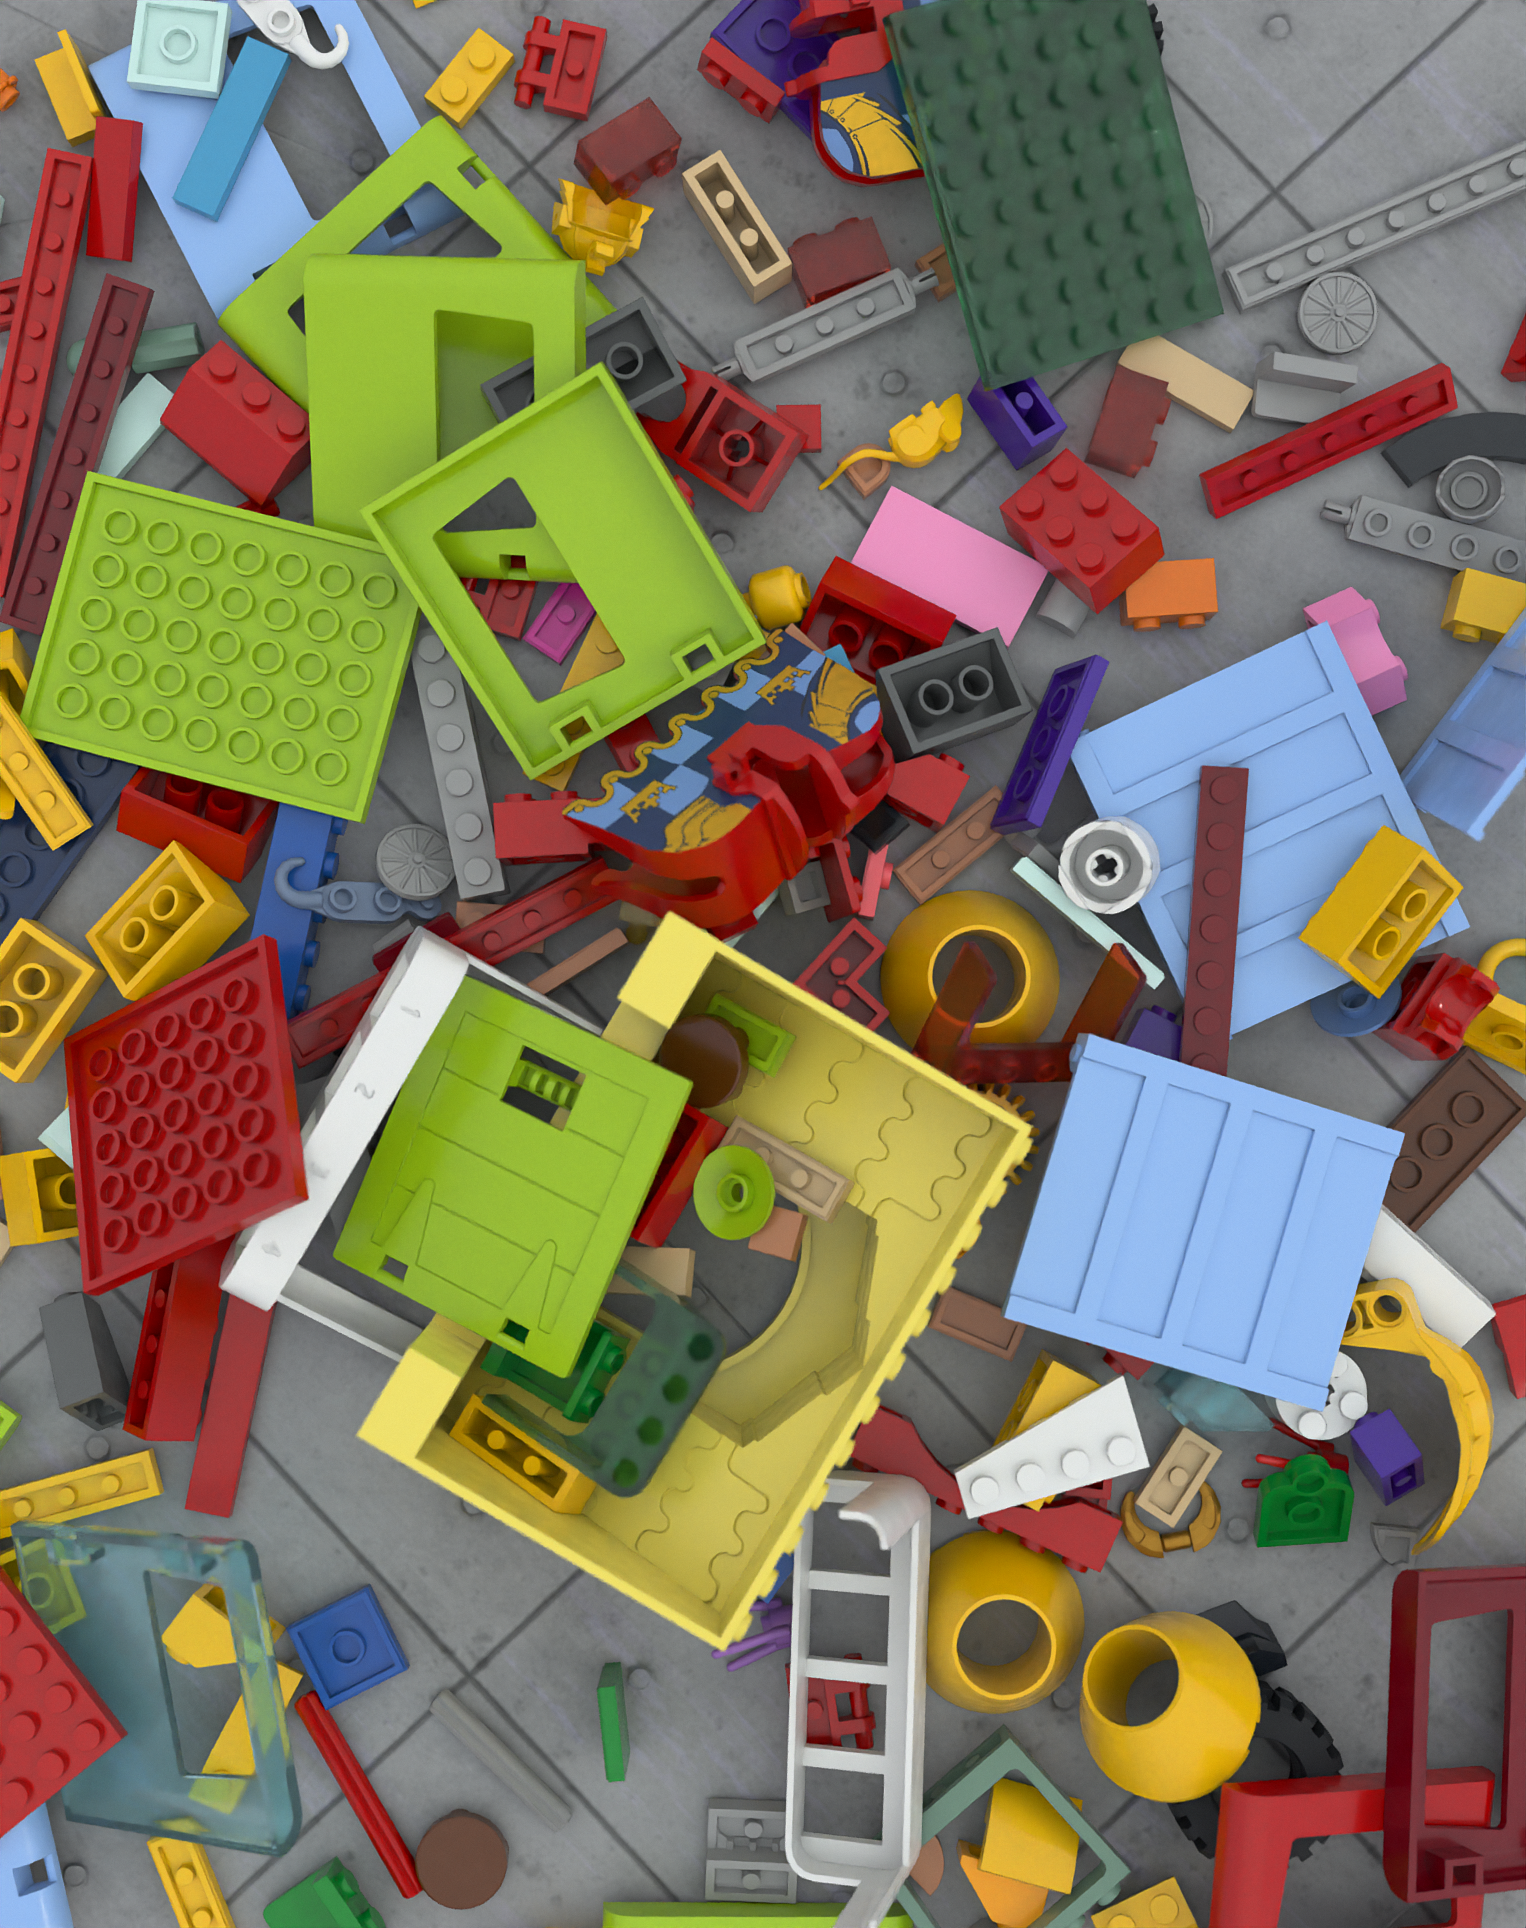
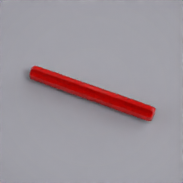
M316 1690L307 1692L297 1699L294 1708L400 1893L405 1899L414 1897L423 1890L417 1878L414 1858L329 1710H325Z

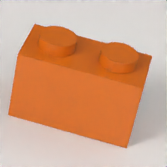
M1214 558L1156 562L1119 595L1121 626L1133 625L1135 632L1161 629V623L1178 622V628L1180 629L1204 627L1206 625L1205 621L1210 620L1218 612Z

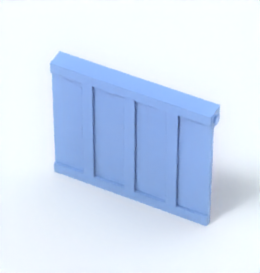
M1526 607L1400 774V778L1415 810L1419 809L1425 814L1427 812L1478 842L1485 835L1482 829L1525 774L1523 772L1526 769Z
M1327 621L1090 732L1089 728L1081 731L1069 759L1096 819L1110 816L1127 817L1144 827L1156 843L1160 858V873L1152 889L1136 905L1182 1003L1184 998L1200 766L1249 768L1229 1040L1233 1039L1232 1035L1351 981L1350 978L1319 957L1298 937L1306 928L1310 918L1319 911L1334 891L1338 881L1346 875L1362 854L1365 845L1374 838L1383 825L1421 845L1440 863ZM1457 897L1417 950L1470 927Z
M1078 1033L1069 1056L1070 1071L1073 1072V1076L1000 1315L1010 1320L1323 1412L1329 1393L1328 1384L1393 1164L1399 1156L1405 1133L1098 1036Z

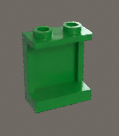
M509 1319L503 1332L525 1343L529 1329ZM595 1319L573 1372L567 1378H560L494 1342L480 1368L495 1377L506 1378L562 1411V1416L566 1419L588 1424L590 1418H593L604 1404V1391L612 1375L617 1374L624 1365L627 1357L626 1348L631 1339Z

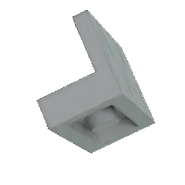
M1273 352L1256 363L1251 414L1257 418L1307 425L1339 410L1341 392L1357 384L1358 366Z

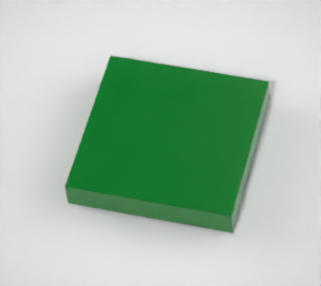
M621 1662L605 1663L597 1687L606 1780L618 1782L625 1781L630 1758Z

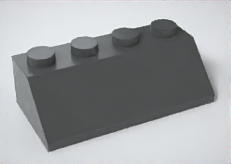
M643 297L586 327V370L602 361L614 377L633 410L687 381ZM534 356L480 385V390L499 424L534 403Z

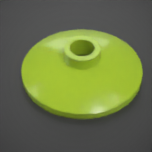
M740 1145L723 1146L710 1153L704 1159L693 1186L694 1205L702 1224L708 1231L719 1238L741 1240L757 1233L767 1222L774 1204L775 1188L772 1173L764 1159L754 1150ZM742 1186L744 1190L743 1199L740 1196V1189Z

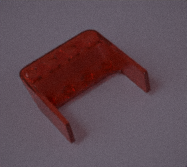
M966 941L910 1054L961 1085L1071 1082L1073 1072L1070 1071L1069 1056L1078 1033L1091 1034L1114 1041L1144 987L1147 976L1123 943H1113L1061 1042L974 1043L970 1041L971 1032L997 982V975L976 942Z

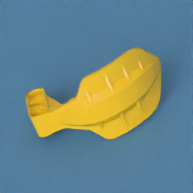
M1386 1278L1358 1284L1351 1306L1356 1315V1320L1347 1321L1340 1345L1393 1350L1426 1357L1431 1362L1430 1368L1432 1372L1444 1380L1448 1389L1450 1404L1457 1422L1461 1444L1458 1481L1441 1513L1425 1535L1413 1546L1411 1555H1419L1439 1542L1445 1532L1462 1514L1476 1491L1492 1447L1494 1413L1489 1388L1480 1367L1471 1355L1450 1339L1425 1327L1414 1292L1405 1281L1397 1278ZM1383 1295L1395 1297L1400 1302L1402 1310L1399 1312L1385 1310L1380 1304L1379 1297Z

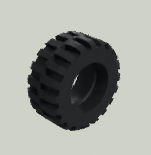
M1257 1680L1260 1689L1261 1714L1260 1722H1256L1252 1738L1259 1737L1276 1740L1286 1748L1290 1756L1288 1779L1341 1775L1339 1770L1344 1765L1340 1752L1333 1745L1334 1739L1303 1701L1299 1702L1291 1692L1280 1686L1274 1690L1268 1682ZM1210 1792L1188 1801L1167 1803L1188 1841L1192 1840L1197 1850L1206 1858H1214L1216 1854L1220 1805L1216 1802L1212 1793ZM1331 1835L1294 1839L1289 1860L1298 1856L1301 1862L1305 1861L1313 1855L1309 1847L1316 1840L1324 1845Z

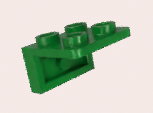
M337 1856L274 1899L263 1911V1917L270 1928H386L380 1913L374 1907H371L360 1891L356 1878L350 1870L343 1866Z

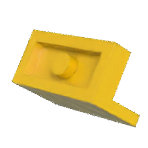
M64 29L57 32L63 48L37 58L34 61L65 136L71 146L74 147L95 138L96 116H108L80 49L68 31Z

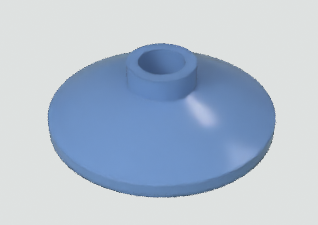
M1396 977L1381 998L1378 999L1351 980L1312 998L1310 1009L1315 1022L1324 1031L1341 1037L1360 1036L1380 1028L1393 1017L1401 1002L1402 989Z

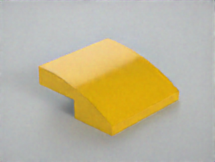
M1001 1778L990 1789L984 1818L986 1828L977 1870L1065 1895H1071L1080 1836L1036 1787ZM1068 1796L1082 1812L1083 1800Z

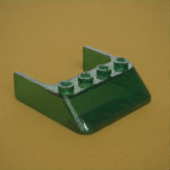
M620 1258L614 1273L655 1299V1313L584 1431L574 1436L561 1433L506 1394H486L482 1403L611 1494L620 1498H631L641 1494L648 1487L721 1365L726 1354V1341L723 1333L690 1302L675 1294L623 1258Z

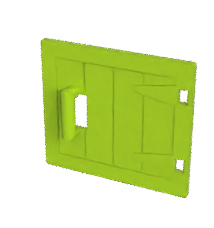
M465 974L455 995L403 1082L337 1242L333 1257L560 1378H567L572 1374L692 1090L693 1082L680 1074ZM527 1046L585 1074L586 1077L582 1086L521 1057L524 1047ZM508 1086L523 1088L570 1111L571 1113L564 1130L502 1101ZM389 1257L408 1266L404 1280L383 1269ZM509 1319L529 1329L525 1343L503 1332Z

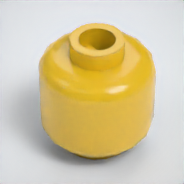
M788 565L752 575L749 580L748 592L742 594L753 614L757 616L758 623L766 630L803 620L806 608L810 606L812 601L805 575L802 572L796 573Z

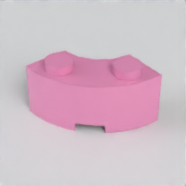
M1349 587L1303 608L1308 629L1325 621L1328 622L1371 716L1407 700L1404 681L1408 679L1407 669L1401 658L1397 655L1394 656L1386 644L1378 626L1380 623L1379 612L1371 599L1365 600L1353 587Z

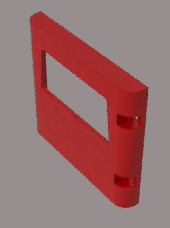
M1484 1766L1426 1769L1425 1825L1491 1827L1496 1778L1494 1772ZM1386 1772L1222 1783L1209 1928H1277L1290 1851L1294 1839L1383 1831ZM1453 1873V1883H1457L1458 1881ZM1485 1894L1451 1898V1917L1446 1923L1398 1928H1482Z

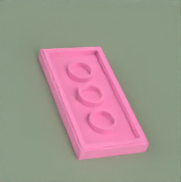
M893 486L890 487L851 561L852 564L956 614L954 622L977 634L998 627L1007 649L1048 573V570L1038 561Z

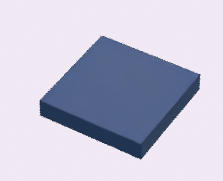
M371 1584L306 1615L286 1627L325 1710L400 1674L410 1666Z

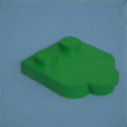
M1306 1454L1289 1461L1282 1472H1276L1264 1478L1258 1487L1253 1535L1256 1547L1347 1542L1355 1495L1348 1474L1343 1470L1330 1468L1328 1461L1322 1456Z

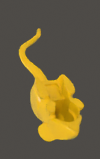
M960 394L952 395L939 408L936 407L932 400L921 408L922 414L917 418L914 414H911L888 431L890 435L888 442L892 452L863 449L843 461L818 489L823 490L829 486L848 466L865 457L899 462L908 468H921L932 462L942 450L945 452L954 451L959 445L962 434L961 422L964 409Z

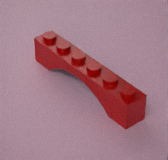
M879 1403L874 1415L867 1424L859 1422L852 1437L855 1445L850 1454V1457L854 1458L852 1462L854 1467L863 1472L878 1473L880 1470L886 1474L912 1477L924 1486L927 1493L937 1497L935 1504L957 1515H960L962 1509L965 1510L955 1475L936 1459L921 1439L910 1417ZM1071 1496L1052 1500L1050 1504L1044 1501L1039 1512L1025 1504L1012 1506L981 1515L977 1523L997 1534H1002L1004 1528L1021 1536L1019 1543L1035 1552L1044 1554L1046 1548L1063 1555L1061 1559L1063 1564L1086 1574L1088 1568L1101 1573L1123 1521L1117 1513L1082 1497Z

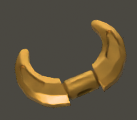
M1204 1481L1199 1488L1201 1496L1200 1510L1194 1520L1188 1524V1531L1182 1530L1161 1534L1160 1536L1159 1531L1152 1530L1139 1520L1135 1511V1502L1133 1501L1135 1493L1129 1491L1126 1493L1120 1508V1518L1123 1521L1121 1528L1126 1539L1139 1552L1149 1557L1164 1558L1163 1552L1188 1549L1191 1546L1193 1552H1196L1206 1547L1214 1539L1221 1523V1506L1216 1493Z

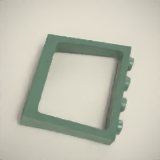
M1003 1724L923 1794L921 1847L1012 1769L1020 1770L1101 1859L1100 1864L1071 1889V1895H1064L1027 1928H1081L1086 1920L1084 1913L1096 1902L1100 1906H1105L1112 1902L1121 1890L1119 1882L1130 1874L1131 1870L1124 1858L1047 1774L1006 1725ZM882 1830L872 1840L882 1841ZM906 1878L896 1895L898 1901L918 1928H941Z

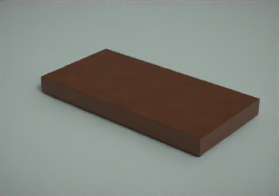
M1463 1046L1386 1126V1128L1405 1133L1399 1156L1394 1161L1382 1204L1414 1233L1526 1117V1101L1469 1046Z

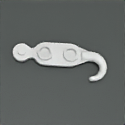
M236 0L240 8L272 44L297 55L312 68L321 70L333 68L341 63L347 55L349 39L346 30L341 24L335 25V31L338 36L337 46L328 53H321L310 44L303 19L289 0Z

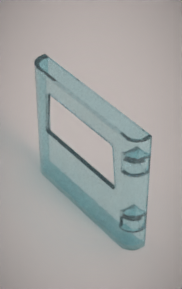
M28 1519L20 1520L10 1525L24 1597L128 1732L123 1739L61 1788L66 1821L282 1858L291 1850L298 1839L302 1826L303 1812L259 1558L255 1547L245 1539L203 1535L185 1537L179 1533L93 1525L75 1527L69 1523ZM149 1571L157 1572L160 1576L188 1579L219 1586L223 1589L257 1775L189 1773L186 1770Z

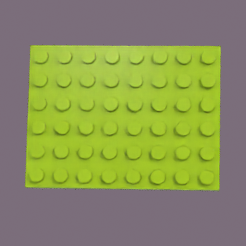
M87 471L20 719L34 739L365 824L422 610L378 542Z

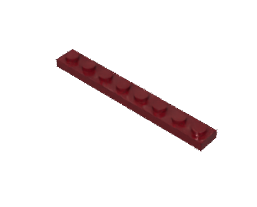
M106 273L0 613V622L39 636L43 635L87 471L95 473L99 471L155 291L148 287Z
M1202 765L1200 766L1179 1062L1227 1077L1249 768Z

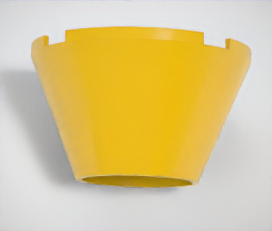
M964 890L934 897L918 906L904 918L886 946L887 949L884 952L880 969V983L884 1007L890 1012L888 1018L896 1032L907 1045L923 1057L937 1064L970 1070L1000 1065L1017 1057L1035 1043L1052 1018L1060 986L1059 965L1054 947L1040 923L1023 907L1003 896L984 891ZM967 935L986 938L999 946L1011 963L1014 974V986L1010 1000L997 1016L986 1022L972 1023L955 1017L945 1009L935 993L932 979L934 962L941 948L953 938Z
M988 1529L967 1532L940 1549L938 1547L930 1554L926 1683L945 1700L966 1710L978 1713L1004 1714L1028 1708L1049 1696L1071 1672L1080 1653L1084 1637L1083 1603L1079 1589L1069 1570L1050 1549L1046 1548L1044 1554L1035 1552L1020 1544L1021 1536L1009 1530H1004L1002 1534H997ZM1001 1599L1014 1600L1029 1606L1038 1613L1037 1633L1031 1646L1023 1655L1010 1663L996 1666L983 1665L969 1659L957 1648L959 1631L964 1621L971 1612L987 1602Z
M1163 1611L1141 1616L1107 1633L1095 1644L1089 1653L1083 1672L1079 1704L1082 1734L1086 1746L1098 1767L1108 1778L1126 1791L1151 1801L1166 1803L1183 1802L1199 1798L1220 1787L1222 1783L1229 1780L1240 1768L1250 1752L1247 1748L1252 1739L1256 1722H1260L1261 1714L1260 1689L1255 1671L1241 1646L1231 1635L1210 1620L1198 1615L1178 1611ZM1177 1660L1179 1684L1174 1700L1169 1708L1159 1718L1148 1724L1130 1727L1126 1716V1701L1130 1687L1136 1677L1144 1669L1156 1662Z

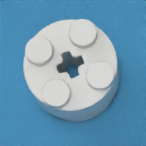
M1124 816L1099 818L1073 832L1063 846L1059 865L1061 886L1072 902L1083 909L1103 914L1119 913L1133 906L1149 893L1160 873L1159 852L1154 839L1144 827ZM1105 857L1107 859L1114 857L1118 865L1114 868V871L1111 870L1105 873L1100 865L1106 861Z
M1338 1351L1328 1384L1329 1393L1323 1412L1264 1395L1270 1410L1281 1422L1298 1434L1313 1440H1327L1345 1434L1365 1415L1368 1408L1367 1386L1363 1373L1350 1357Z

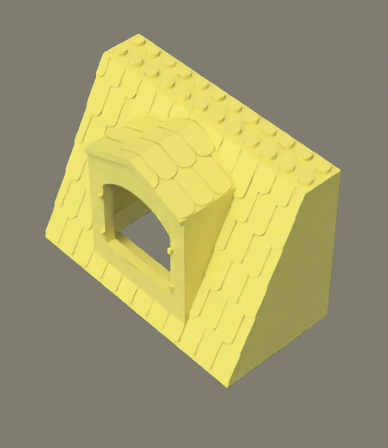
M669 911L617 997L622 1002L601 1035V1038L660 1065L661 1045L668 1030L673 1024L684 1017L705 1013L715 993L795 1035L796 1039L774 1078L749 1064L747 1078L743 1085L742 1093L738 1098L722 1105L701 1108L699 1110L727 1127H730L735 1116L738 1115L855 1182L836 1218L830 1224L797 1205L798 1213L809 1217L801 1242L797 1273L791 1290L780 1310L762 1332L741 1348L720 1359L700 1365L680 1353V1351L666 1345L600 1305L595 1319L631 1340L626 1348L627 1357L624 1365L617 1374L612 1375L604 1391L605 1401L602 1408L593 1418H590L588 1424L566 1419L562 1416V1411L506 1378L495 1377L481 1369L480 1366L493 1342L436 1312L432 1321L406 1351L356 1436L725 1652L732 1639L739 1642L746 1633L753 1618V1615L748 1612L757 1595L764 1599L773 1587L779 1573L774 1567L781 1554L785 1552L790 1555L797 1546L804 1531V1528L800 1526V1522L808 1508L816 1511L823 1502L830 1486L825 1480L834 1465L841 1468L850 1456L855 1445V1441L850 1439L858 1423L861 1421L867 1424L874 1415L881 1400L880 1397L876 1396V1393L885 1378L892 1381L901 1369L906 1355L901 1350L910 1335L917 1338L925 1328L931 1316V1311L926 1308L935 1292L943 1294L951 1284L957 1268L951 1265L961 1248L968 1251L975 1243L982 1229V1225L977 1223L986 1205L994 1208L1007 1187V1182L1002 1180L1009 1166L1012 1162L1019 1165L1029 1151L1033 1140L1027 1136L1032 1126ZM579 1072L574 1082L582 1086L586 1075ZM559 1106L549 1124L564 1130L571 1112ZM473 1394L499 1398L604 1473L580 1514L555 1513L449 1435Z

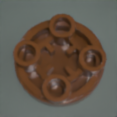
M711 1013L690 1015L677 1021L666 1033L660 1050V1066L680 1074L693 1082L692 1090L686 1101L687 1104L696 1108H711L738 1098L742 1093L749 1068L747 1051L749 1038L742 1028L735 1027L721 1016Z
M465 1809L452 1810L448 1815L436 1820L426 1830L419 1843L415 1857L418 1881L425 1893L444 1907L463 1910L480 1906L491 1899L503 1883L508 1867L509 1845L496 1825L487 1818Z

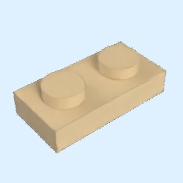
M1181 1424L1134 1496L1133 1501L1174 1528L1223 1451Z

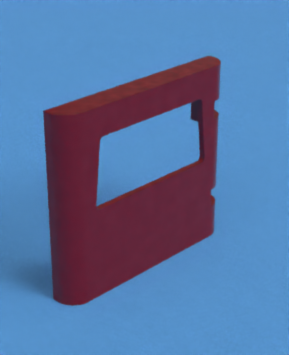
M1526 1563L1406 1569L1400 1572L1394 1581L1391 1607L1382 1862L1384 1875L1391 1891L1397 1898L1407 1904L1526 1889ZM1507 1609L1500 1823L1496 1827L1425 1825L1431 1628L1433 1624ZM1453 1873L1458 1881L1457 1883H1453Z

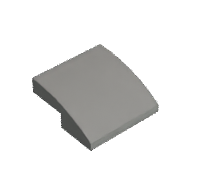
M709 1798L705 1900L796 1904L798 1874L790 1866L785 1851L786 1801Z

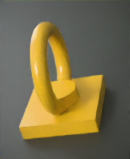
M1508 939L1493 945L1483 954L1476 969L1493 980L1495 970L1503 960L1514 956L1526 957V939ZM1497 993L1492 1002L1485 1005L1469 1024L1464 1034L1463 1040L1465 1042L1463 1045L1469 1046L1471 1049L1526 1075V1005Z

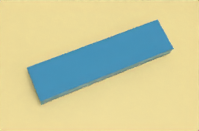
M247 36L172 197L176 204L211 220L218 221L292 60L289 54Z

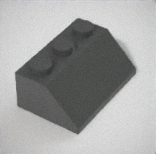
M998 627L888 665L875 672L877 698L883 714L881 732L892 749L895 764L928 754L934 755L1014 726L1033 711Z

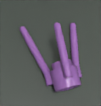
M781 1597L771 1599L768 1604L764 1601H754L749 1611H768L769 1614L760 1617L763 1633L742 1639L739 1642L730 1643L725 1652L715 1649L712 1651V1657L718 1659L766 1643V1645L728 1663L727 1670L733 1672L777 1650L791 1647L792 1604L783 1606Z

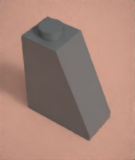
M82 1291L68 1292L57 1296L53 1303L40 1307L39 1312L60 1409L96 1431L123 1422L129 1398L130 1384L100 1304Z

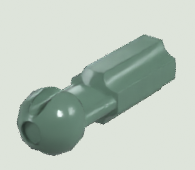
M196 322L142 331L131 369L136 374L196 363L205 354L201 333ZM86 338L75 342L68 350L66 362L73 376H75Z

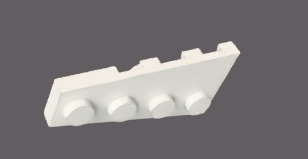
M1117 1374L1099 1388L1069 1402L1070 1405L1047 1418L1040 1419L1028 1426L1029 1428L1010 1440H1004L956 1468L954 1473L968 1519L1150 1467L1123 1374Z

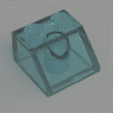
M1173 1367L1154 1384L1163 1394L1157 1401L1184 1427L1192 1422L1201 1431L1269 1432L1275 1426L1237 1386Z

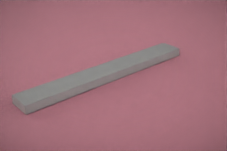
M1526 140L1225 269L1222 275L1239 313L1242 314L1310 285L1322 275L1340 272L1526 192Z

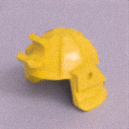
M558 178L561 190L559 193L563 204L554 202L551 234L559 236L563 249L573 260H585L586 272L603 276L605 273L604 267L616 264L624 256L631 258L639 250L644 230L640 227L650 219L648 217L653 212V207L611 196Z

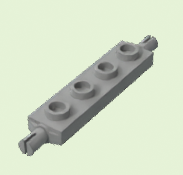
M897 267L734 341L735 357L714 367L712 366V372L726 381L743 374L752 386H755L915 313V295L939 286L935 271L931 267L929 270L908 279Z
M1364 495L1358 496L1351 507L1325 500L1322 506L1324 509L1339 513L1322 510L1320 518L1345 524V540L1459 572L1465 568H1471L1522 583L1526 581V541Z

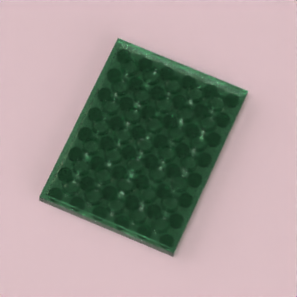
M939 0L895 12L882 18L984 391L994 390L1224 314L1146 0Z

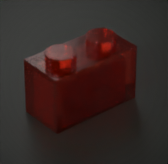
M648 97L580 139L577 144L574 165L602 202L608 205L619 197L621 200L628 199L640 189L644 181L655 175L657 178H660L670 172L677 163L676 158L682 138L652 99Z
M872 216L863 220H859L858 217L848 218L838 223L834 227V231L820 236L817 233L803 235L793 242V246L788 247L787 252L792 262V277L805 309L884 274L891 269V264Z
M1117 366L1110 379L1084 462L1131 478L1136 477L1142 466L1149 468L1158 441L1151 439L1155 424H1164L1171 404V399L1164 397L1169 382Z

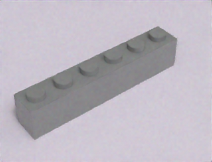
M433 627L417 630L411 652V660L460 899L465 902H473L511 894L506 867L496 859L493 803L468 682Z

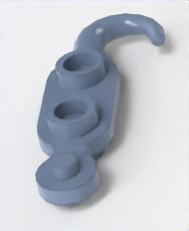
M294 857L282 862L275 872V890L281 900L291 907L311 910L335 922L391 924L399 920L404 914H410L416 919L426 922L436 918L441 911L442 904L439 896L423 901L409 900L394 894L383 883L337 881L311 891H298L289 884L288 874L294 867L305 864L303 857Z

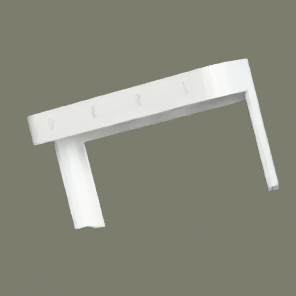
M418 926L401 950L300 1124L309 1200L239 1231L223 1260L219 1288L265 1311H268L277 1300L400 1363L408 1348L424 1330L423 1327L299 1265L298 1262L455 995L465 974L597 1036H600L603 1029L599 1025L434 933Z
M833 1470L830 1471L825 1480L830 1486L823 1502L848 1503L839 1510V1518L865 1521L876 1529L880 1538L881 1549L889 1550L891 1548L890 1574L812 1567L814 1511L808 1508L800 1522V1526L804 1528L803 1534L794 1549L785 1851L790 1866L802 1878L815 1882L857 1887L832 1928H878L917 1861L921 1849L931 1503L929 1494L924 1486L912 1477L897 1474ZM811 1589L889 1596L887 1663L809 1655ZM808 1677L887 1685L885 1752L806 1743ZM806 1766L883 1774L882 1841L804 1832Z

